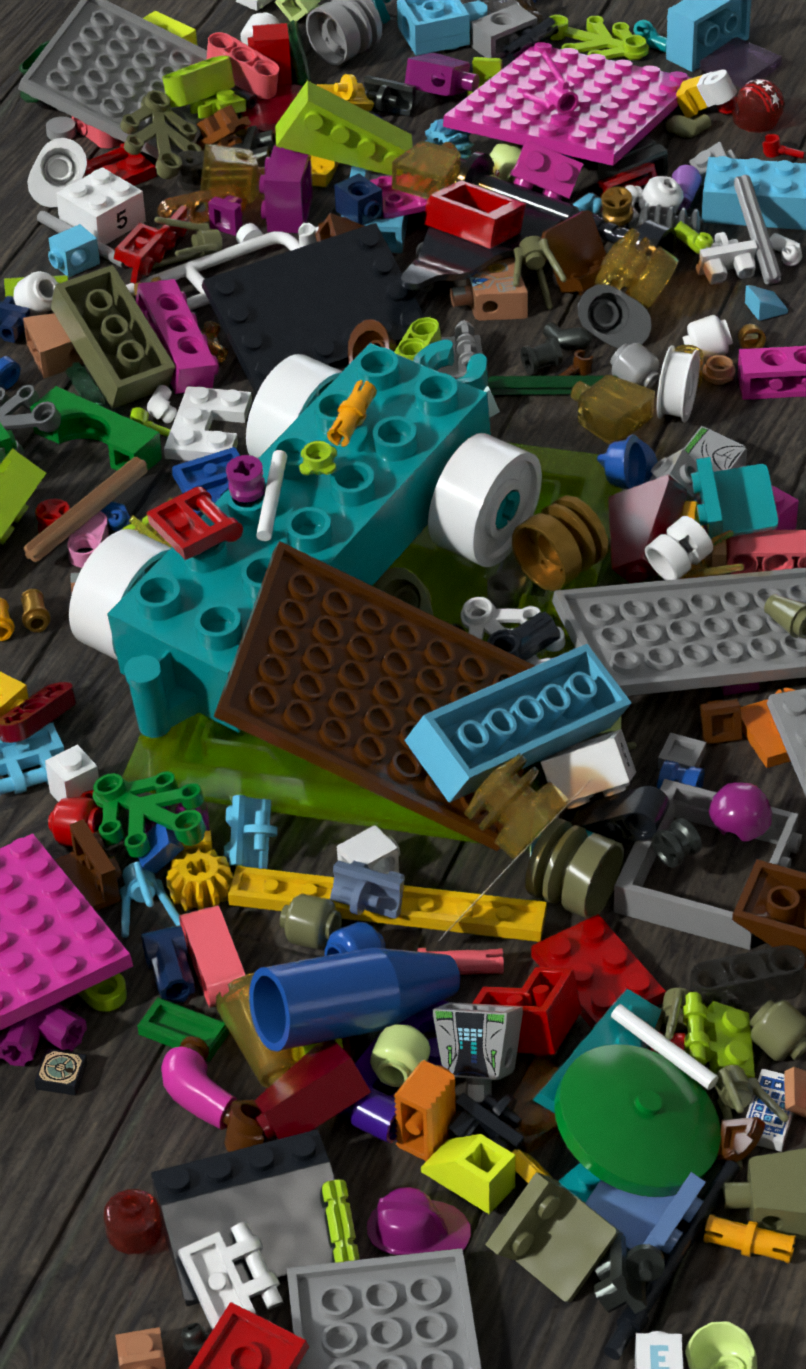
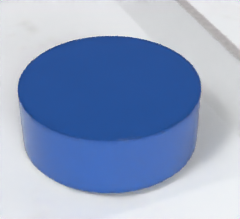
M9 356L0 358V387L4 388V390L12 387L17 382L21 371L20 365Z

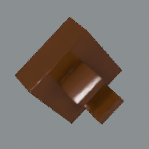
M737 699L708 701L707 704L700 705L702 740L706 742V745L742 739L741 705Z

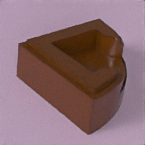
M759 1117L722 1120L721 1142L716 1161L723 1165L726 1160H732L736 1163L745 1158L760 1141L766 1123Z

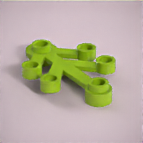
M549 16L556 22L550 27L558 26L559 32L551 36L550 39L562 40L566 36L585 41L575 44L566 43L562 45L561 49L573 48L578 50L579 53L589 51L587 55L601 54L606 59L625 56L633 61L640 60L649 52L646 39L640 35H632L627 23L617 22L613 24L611 36L603 24V18L600 16H590L587 18V31L568 27V18L565 16ZM603 48H611V49L602 50V51H601V50H597V49H603Z

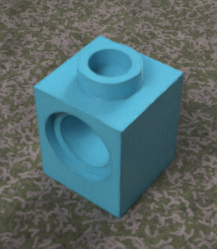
M81 224L49 237L50 251L48 252L50 263L55 269H59L65 275H68V278L100 264L97 238Z

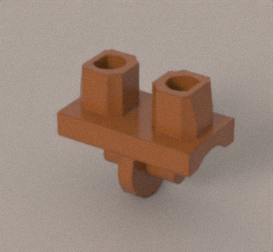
M232 105L215 112L213 116L197 123L203 139L196 144L203 150L217 143L218 152L225 158H228L229 149L235 144L242 143L241 138L234 133L250 125L251 122L248 116L238 119Z

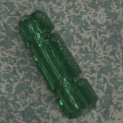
M74 362L72 367L67 368L66 374L72 380V384L79 395L95 404L104 405L105 398L101 392L99 393L98 387L90 375H88L85 367L81 366L79 362Z

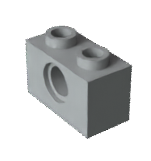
M516 3L471 22V47L486 58L504 57L510 54V52L504 54L503 47L519 38L525 29H532L537 26V17Z

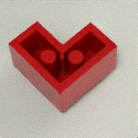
M287 23L252 25L253 35L252 37H247L248 46L278 64L279 75L277 85H292Z
M535 967L522 988L483 987L472 1003L523 1007L517 1053H532L535 1056L555 1055L581 1012L574 968Z

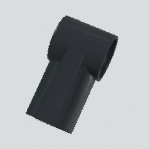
M544 611L543 613L539 612L513 630L503 629L494 632L487 642L526 661L561 637L553 618Z

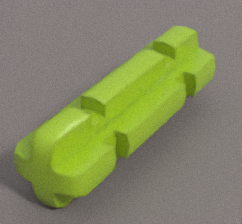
M341 1179L327 1181L322 1186L324 1202H328L326 1215L331 1243L336 1245V1248L333 1250L335 1263L359 1260L358 1246L353 1244L356 1235L350 1203H346L345 1200L348 1197L346 1182Z

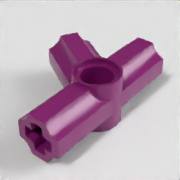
M56 1003L4 1028L0 1036V1058L6 1060L10 1065L24 1066L26 1062L33 1060L40 1037L61 1050L69 1049L72 1051L82 1041V1037L87 1030L86 1021Z

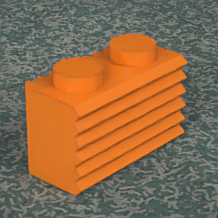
M423 1060L394 1095L396 1098L394 1100L396 1103L394 1106L396 1108L395 1124L397 1125L395 1127L397 1130L395 1133L397 1137L395 1139L397 1140L396 1145L400 1149L427 1161L448 1138H452L448 1134L447 1127L456 1114L454 1074L443 1066L434 1065Z

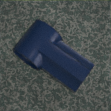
M181 925L142 933L141 939L146 963L149 969H153L161 999L168 1000L174 1004L186 1001L187 997L195 992L187 961L188 951Z

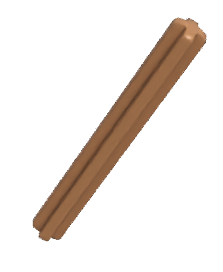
M133 457L24 546L27 559L39 562L143 477L148 471L146 468L147 463L138 457Z

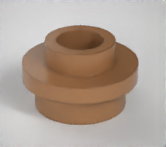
M712 356L708 358L703 366V377L715 385H723L732 381L735 377V366L727 356Z

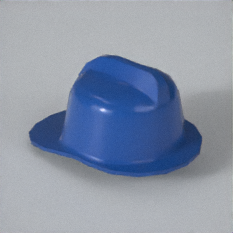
M631 434L626 440L613 442L609 445L605 454H600L597 457V461L605 468L608 483L625 490L649 482L653 474L651 469L658 462L650 446L634 434Z

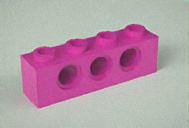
M175 279L138 283L136 303L175 365L170 383L175 394L185 393L187 386L213 389L214 377L219 372L218 360L215 355L211 354L208 348L206 335L201 334L198 328L197 317L194 312L190 311L187 305L185 292L180 291Z
M806 346L739 349L737 376L742 400L806 397Z

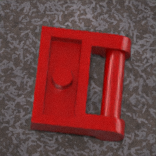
M124 142L117 149L90 160L86 158L87 166L83 178L102 167L133 186L152 179L157 175L155 165L142 154L132 155L126 152Z
M195 487L146 512L149 524L185 560L199 555L223 541L235 542L243 533L242 524L235 518L228 517L212 501V496L203 487ZM193 509L201 511L214 525L209 527Z

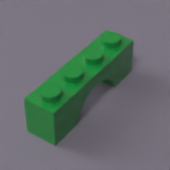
M57 386L30 407L32 412L38 404L48 401L52 402L61 414V424L57 430L45 432L37 427H33L35 434L57 444L74 439L101 441L108 445L110 465L116 471L133 457L144 460L147 463V470L162 459L160 432Z

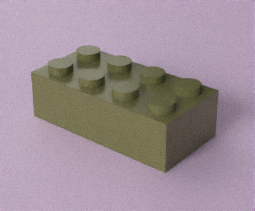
M113 265L55 285L51 309L112 409L153 394L159 385L170 387L175 365Z

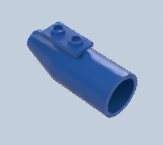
M376 947L262 967L254 973L249 990L250 1012L255 1030L262 1043L271 1051H282L381 1031L386 1027L399 1024L456 994L460 986V973L455 960L447 954Z

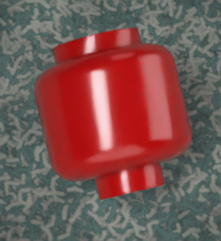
M63 798L55 805L54 810L49 815V829L58 844L65 847H73L69 825L84 819L92 833L96 831L99 833L98 828L103 821V808L97 806L92 798Z

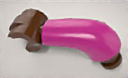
M193 1036L186 1037L182 1040L179 1047L172 1048L167 1052L161 1066L164 1088L176 1103L191 1114L221 1130L227 1127L224 1144L228 1152L264 1142L263 1130L255 1117L262 1113L255 1101L237 1100L236 1097L221 1088L207 1076V1064L205 1061L209 1055V1047L202 1039Z

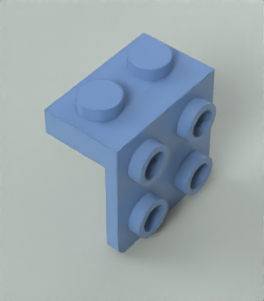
M691 1172L676 1195L647 1197L619 1190L601 1180L585 1203L615 1226L619 1233H623L626 1237L628 1251L640 1244H650L669 1254L683 1233L676 1228L680 1220L683 1219L690 1223L704 1202L697 1195L706 1182Z

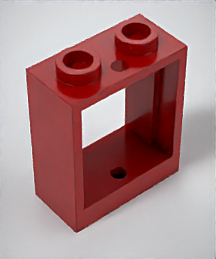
M461 180L430 195L425 205V212L427 213L425 225L491 249L521 233L526 203Z

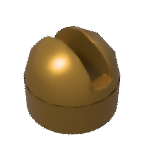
M749 323L739 330L738 341L743 349L762 348L766 342V336L759 326Z

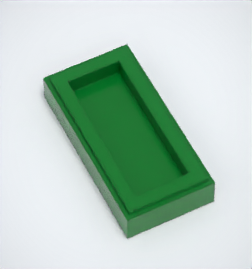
M158 997L137 1025L138 1035L172 1048L179 1047L182 1040L186 1037L193 1036L202 1039L209 1047V1055L206 1059L208 1062L212 1060L230 1033L228 1023Z

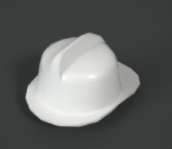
M56 138L46 143L40 151L27 181L28 190L36 202L49 208L58 207L56 193L68 187L71 183L82 179L87 166L86 154L82 147L74 140L67 138Z

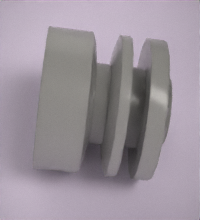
M332 0L308 13L306 32L310 44L323 61L331 65H340L380 42L382 22L371 0Z

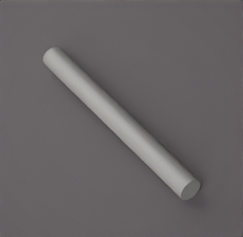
M40 211L37 215L38 222L58 233L73 227L46 211ZM97 240L98 251L101 257L123 269L128 267L124 263L113 259L115 253L113 248Z

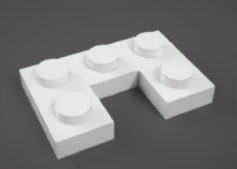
M187 386L164 447L165 459L191 461L232 447L237 448V433L209 431L212 420L245 423L252 404L251 392Z

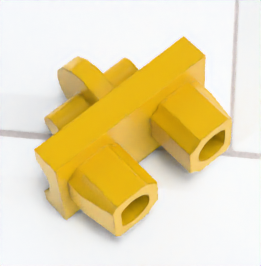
M352 74L343 75L340 83L317 84V86L365 111H371L374 106L373 101L367 98L363 84L357 83L356 77Z

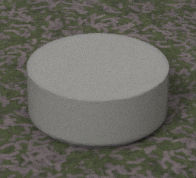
M69 117L50 119L46 123L47 137L50 140L56 138L72 139L76 135L75 121Z

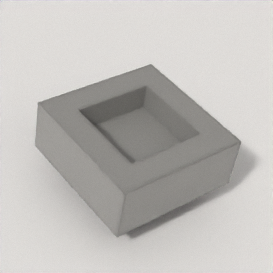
M670 733L658 757V768H662L665 760L678 762L681 767L687 769L691 766L699 768L706 753V742Z

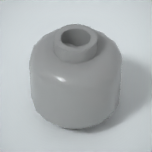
M640 343L623 344L611 358L612 375H616L619 382L632 392L638 391L643 387L650 389L659 379L660 374L657 372L660 364L659 359Z

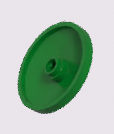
M624 1044L600 1046L585 1052L574 1060L558 1085L554 1101V1111L557 1126L565 1144L574 1157L588 1171L619 1190L647 1197L676 1195L691 1172L703 1179L718 1155L721 1142V1128L711 1099L697 1081L657 1052Z

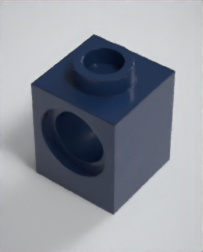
M358 173L334 185L336 211L342 216L361 225L383 216L382 189Z

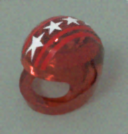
M755 79L746 83L737 94L736 101L738 105L732 110L733 122L739 128L749 132L761 133L773 129L782 116L785 106L784 96L780 88L772 81L765 79Z

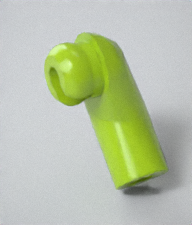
M682 221L674 228L676 237L697 254H700V249L711 248L713 245V238L710 234L706 232L699 234Z

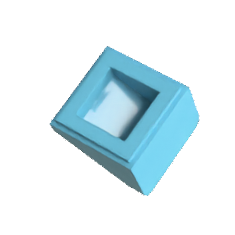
M746 285L745 304L759 321L788 313L787 307L775 292Z

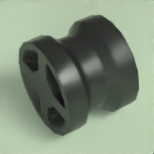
M683 818L673 821L668 830H659L652 836V845L657 856L664 864L671 868L680 865L686 855L694 856L702 848L697 830L690 822Z

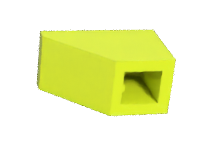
M482 1134L447 1139L421 1166V1172L490 1214L515 1188V1154Z

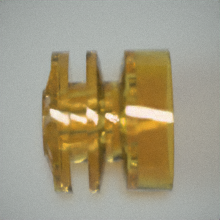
M631 228L607 253L601 264L595 285H608L611 282L610 286L619 290L626 287L625 294L637 300L648 309L672 276L677 266L678 258L661 246L648 256L646 253L651 242L650 239L644 237L636 245L640 232Z
M521 753L512 760L500 765L475 791L470 805L464 812L470 820H473L484 809L489 812L478 826L482 831H485L499 821L503 828L494 842L513 860L570 801L552 782L545 784L537 791L532 789L530 786L539 773L536 767H533L522 778L517 775L528 761Z

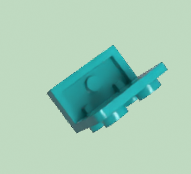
M711 457L696 459L697 472L691 473L694 494L700 493L702 504L697 505L699 523L701 526H707L708 536L711 540L769 531L778 527V516L769 471L766 465L756 464L713 472Z

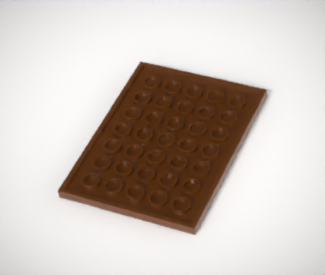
M279 541L270 559L214 717L498 851L505 842L524 768L449 803L404 740L423 715L528 670L535 665Z

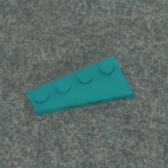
M627 989L533 1100L555 1113L554 1101L560 1081L573 1061L591 1049L613 1044L632 1045L647 1049L648 1045L611 1018L613 1010L619 1004H622L654 1029L662 1010L631 990Z

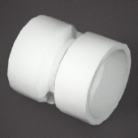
M682 516L666 530L667 535L660 534L646 546L645 555L653 569L665 580L680 579L690 571L691 564H698L713 551V544L699 523L688 516Z

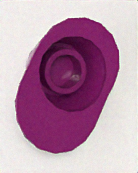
M412 1187L398 1188L384 1198H380L378 1207L372 1211L367 1221V1235L372 1245L382 1252L394 1255L461 1248L464 1250L471 1238L470 1224L461 1211L455 1206L431 1200L423 1191Z

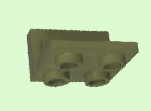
M536 1172L485 1245L497 1255L515 1260L563 1301L571 1302L616 1240L619 1230L559 1181Z

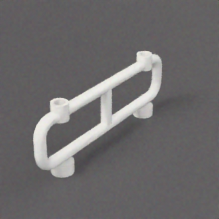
M249 223L242 226L237 232L236 240L239 244L146 277L139 282H151L152 278L158 276L161 280H178L187 277L200 292L198 295L187 298V305L191 311L210 304L202 288L204 278L199 271L273 244L285 245L290 251L300 248L299 241L289 233L274 231L263 234L255 224ZM134 283L127 284L126 287L131 295L134 296Z

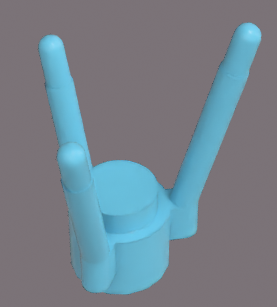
M139 861L125 867L122 875L125 886L119 890L122 899L121 936L123 938L129 936L130 904L132 899L136 902H145L148 907H153V897L157 895L176 926L180 925L179 913L166 894L162 881L156 879L153 872L144 869Z

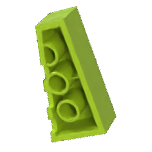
M308 80L275 126L276 147L390 176L400 174L413 156L412 134Z
M13 448L0 464V543L2 545L15 529L11 526L12 522L18 523L29 508L25 503L46 475V472Z

